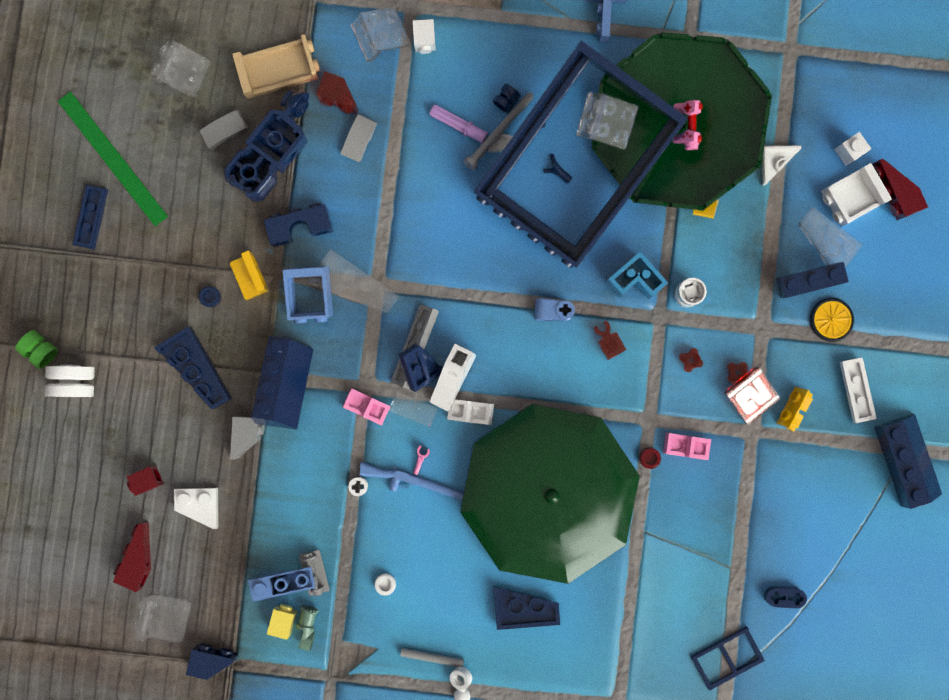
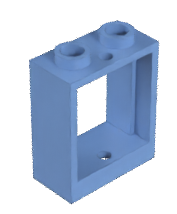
M329 265L282 270L287 320H294L296 324L306 323L307 319H315V322L328 321L327 318L333 316ZM322 276L325 311L297 312L294 278Z

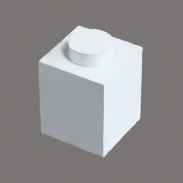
M413 20L415 52L428 54L436 51L434 20Z
M858 132L834 150L844 165L847 166L871 150V147L861 133Z

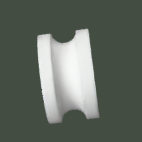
M363 477L352 479L348 486L350 493L354 496L365 494L368 490L366 479ZM357 481H361L360 484H364V488L360 489V492H356V489H353V485Z

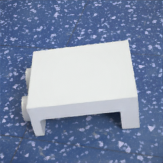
M871 163L821 191L824 203L830 206L835 222L840 224L841 227L892 200Z

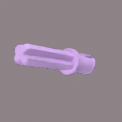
M434 105L430 110V116L460 131L464 137L469 136L483 144L488 136L487 131L473 125L472 121L468 122L438 105Z

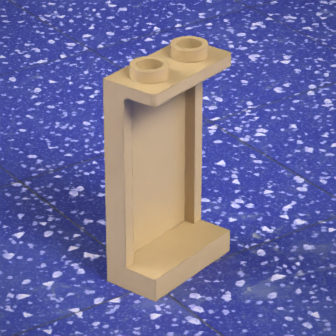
M302 34V39L247 55H242L241 52L233 53L243 94L247 99L319 79L317 72L320 71L317 59L313 60L311 53L315 52L312 40H307L305 34Z

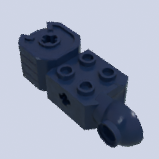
M289 90L281 100L280 104L283 106L281 111L270 110L246 140L247 147L239 150L225 167L226 181L232 187L236 186L252 202H259L267 197L277 184V171L283 174L308 142L302 128L294 121L295 118L301 117L309 106L310 94L308 92Z

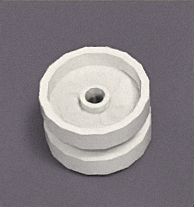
M80 365L46 366L45 377L50 380H59V384L45 385V396L94 397V386L91 384H80V380H92L95 367H80Z

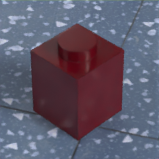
M156 465L149 466L127 476L128 489L131 493H134V496L164 485Z

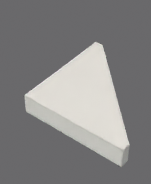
M801 145L764 146L761 164L762 185H766L801 149Z

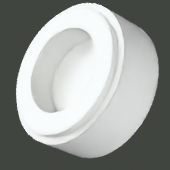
M380 574L375 580V589L379 594L389 595L395 590L396 580L391 574Z

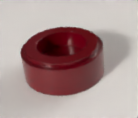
M645 448L639 455V461L643 467L654 469L660 464L661 455L654 448Z

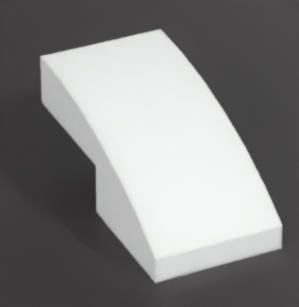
M454 400L448 412L447 420L492 425L494 404Z

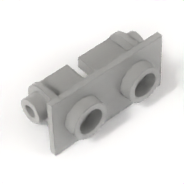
M320 549L300 554L302 568L311 567L316 588L308 590L309 596H319L323 592L330 591Z

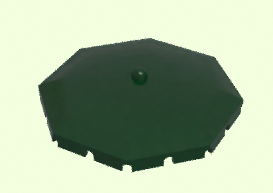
M661 32L660 34L652 35L632 51L629 57L616 64L617 67L672 107L676 103H685V101L698 100L702 103L701 113L696 116V132H699L702 136L698 149L685 150L684 144L673 143L672 139L629 197L633 203L704 211L761 167L772 94L757 73L750 68L748 62L732 41L730 42L728 39H724V37L702 35L693 37L688 34ZM604 74L599 84L597 113L594 120L591 143L595 154L620 185L668 120ZM688 119L675 136L688 129Z
M531 404L474 442L460 513L499 571L569 584L626 545L640 475L601 417Z

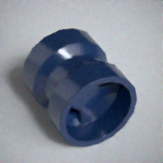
M504 84L501 88V93L496 95L492 102L503 112L509 113L513 103L517 102L521 95L509 84Z

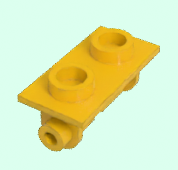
M795 387L783 411L780 413L777 424L785 426L793 432L795 429H798L804 417L799 411H807L813 400L811 398L813 394L809 390Z

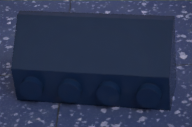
M269 336L251 416L255 424L298 429L313 355L312 348L291 339Z
M912 414L875 426L874 428L901 507L913 509L931 503L942 495L916 415Z

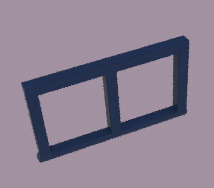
M747 626L691 656V660L695 663L709 691L765 661ZM745 633L758 658L736 670L723 644ZM719 647L732 672L710 684L697 658Z

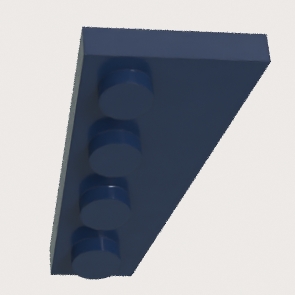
M186 327L154 347L158 353H161L167 359L166 361L181 374L180 376L184 381L194 388L198 396L212 410L232 399L192 327Z

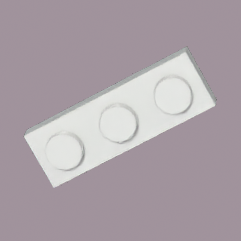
M863 357L839 362L853 423L877 419Z

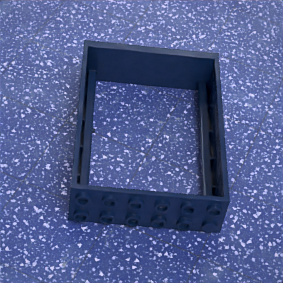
M581 40L474 190V193L478 195L476 199L485 206L492 205L494 207L493 212L501 218L508 217L511 219L510 224L519 231L522 229L527 231V237L535 243L542 242L546 245L544 249L554 256L557 253L563 258L561 262L566 266L577 268L688 118ZM589 62L668 121L574 246L499 191L498 188L542 127L545 128V122Z

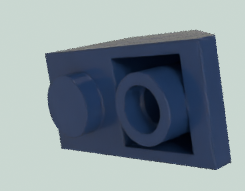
M205 643L196 645L191 650L186 675L207 680L231 665L237 659L238 654L232 653L233 651L227 648L213 649L211 645Z

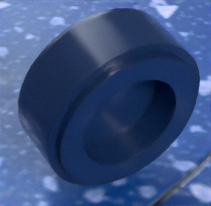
M204 287L199 293V301L206 307H215L221 301V293L215 287Z

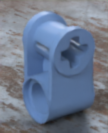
M545 298L535 299L534 320L568 321L574 315L575 308L570 301ZM563 306H567V310H571V312L567 313V316H563V312H559Z

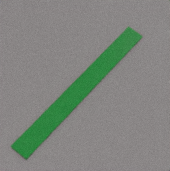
M70 91L62 97L58 103L153 225L156 227L165 220L168 215L73 93Z

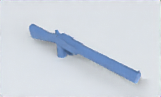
M364 462L360 463V476L392 478L389 490L396 492L398 486L409 488L413 484L462 501L464 492L398 470L396 466H394V470H387ZM400 480H402L404 482L410 483L411 485L408 487H404L402 485H399Z

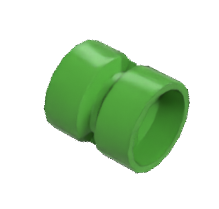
M36 330L26 333L15 347L18 353L24 358H29V362L38 369H43L50 364L58 353V348L49 341L44 342V337Z

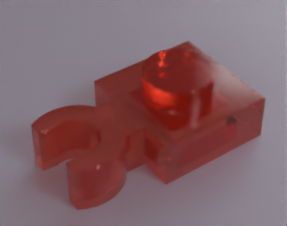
M604 321L605 331H599L597 326L593 329L598 336L602 337V340L597 343L606 359L609 360L626 351V348L618 333L611 334L609 332L610 324Z

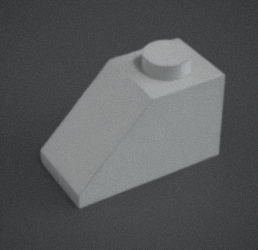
M232 417L230 459H239L261 439V435H264L265 425L255 424L251 417Z

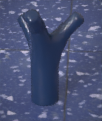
M551 154L553 167L551 169H544V173L555 174L568 184L573 177L558 164L554 154Z

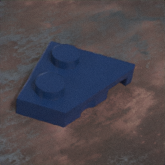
M413 344L398 354L410 390L414 392L440 376L443 367L439 366L419 345Z

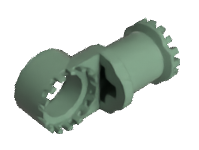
M301 605L300 610L302 612L299 623H296V628L302 630L303 634H301V641H299L301 644H299L298 648L310 651L315 637V627L313 624L319 609L313 606L310 608V606Z

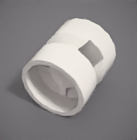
M688 278L676 286L674 299L682 307L687 308L697 305L706 297V286L698 278Z

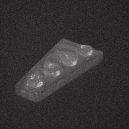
M331 249L319 265H329L331 293L387 314L399 298L397 294ZM312 276L307 284L323 289L322 276Z

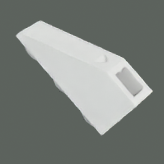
M454 344L444 364L430 403L449 412L476 358L473 352Z

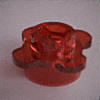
M695 348L690 349L688 353H681L679 355V360L683 362L684 371L691 372L692 369L703 366V360H701L698 350Z
M745 362L740 364L729 363L727 365L729 370L728 382L741 381L745 383L748 380V365Z

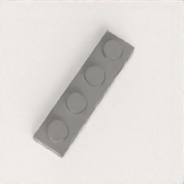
M424 305L419 306L402 352L413 344L425 349L436 321L438 310ZM399 358L391 383L409 389L410 387Z

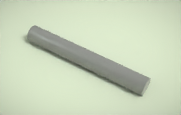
M402 648L400 654L401 657L455 667H463L464 659L406 648Z

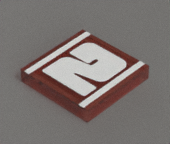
M757 366L724 391L726 397L747 425L780 400V397L766 376Z

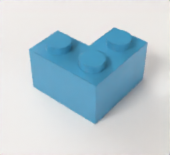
M641 251L606 281L618 297L622 296L635 284L648 299L652 298L668 284Z

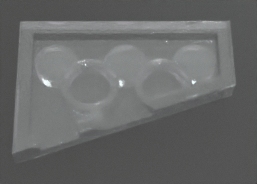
M814 207L810 208L798 224L810 243L820 253L823 262L827 265L844 262L846 268L862 247L860 242Z

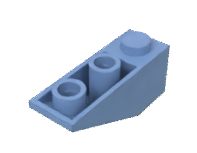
M311 567L271 572L253 576L248 580L252 602L316 588Z

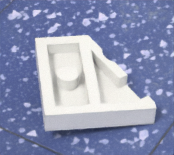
M218 488L174 489V511L212 529H217Z

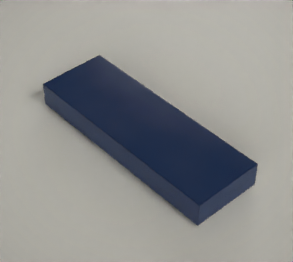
M86 184L72 245L95 250L108 189Z

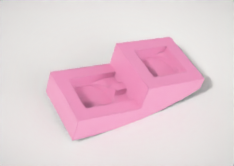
M351 388L342 407L382 425L391 406Z
M666 433L663 453L708 460L711 439Z

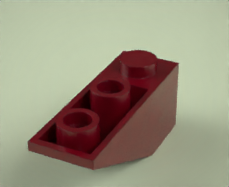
M882 158L872 164L892 198L889 201L890 211L897 220L928 208L921 189Z
M143 521L134 526L131 532L133 538L130 544L128 543L122 553L124 558L116 566L113 573L115 575L114 583L134 592L143 589L151 571L148 521Z

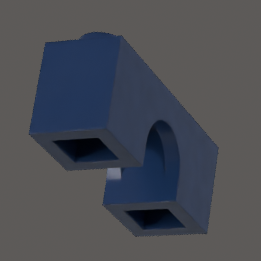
M321 203L312 204L309 206V209L301 210V208L292 209L289 211V214L282 216L280 213L269 216V219L264 220L269 243L273 247L293 243V228L302 223L309 226L313 237L334 232L328 208L325 204L322 205Z
M837 262L776 278L781 298H788L849 282L844 262Z

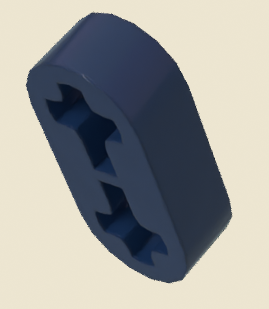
M772 586L767 588L764 593L766 602L773 607L802 608L807 602L805 592L795 587ZM776 591V593L780 596H783V598H776L774 602V600L771 599L770 596L774 595ZM797 593L801 598L796 603L792 599H788V596L794 597Z

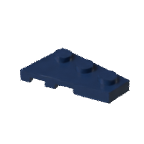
M493 586L497 630L560 625L558 602Z

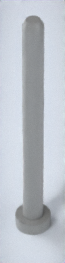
M527 93L475 153L463 160L469 169L475 170L478 167L477 162L533 100L532 93Z

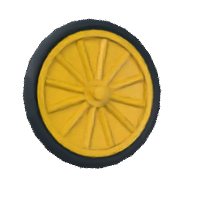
M827 298L815 305L811 312L810 323L814 333L819 338L829 342H836L850 334L854 326V315L850 306L844 301L837 298Z

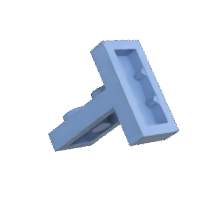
M585 0V2H598L597 15H600V23L596 25V35L599 36V43H607L610 37L611 4H626L627 0Z

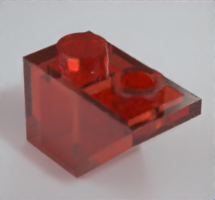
M324 71L316 92L320 103L327 107H332V105L339 107V110L346 114H351V112L357 114V105L345 79Z

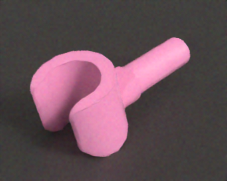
M421 446L418 447V459L413 474L418 475L424 458L429 456V448L426 455H421L419 453Z

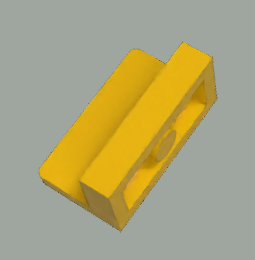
M249 250L241 253V258L230 262L245 300L269 291L252 252Z

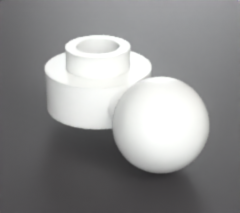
M457 667L450 674V682L457 689L454 692V700H470V692L466 688L472 682V675L465 667Z

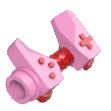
M698 100L676 103L674 108L680 113L688 115V129L675 136L673 143L684 144L685 150H697L702 136L699 132H696V116L701 113L702 103Z

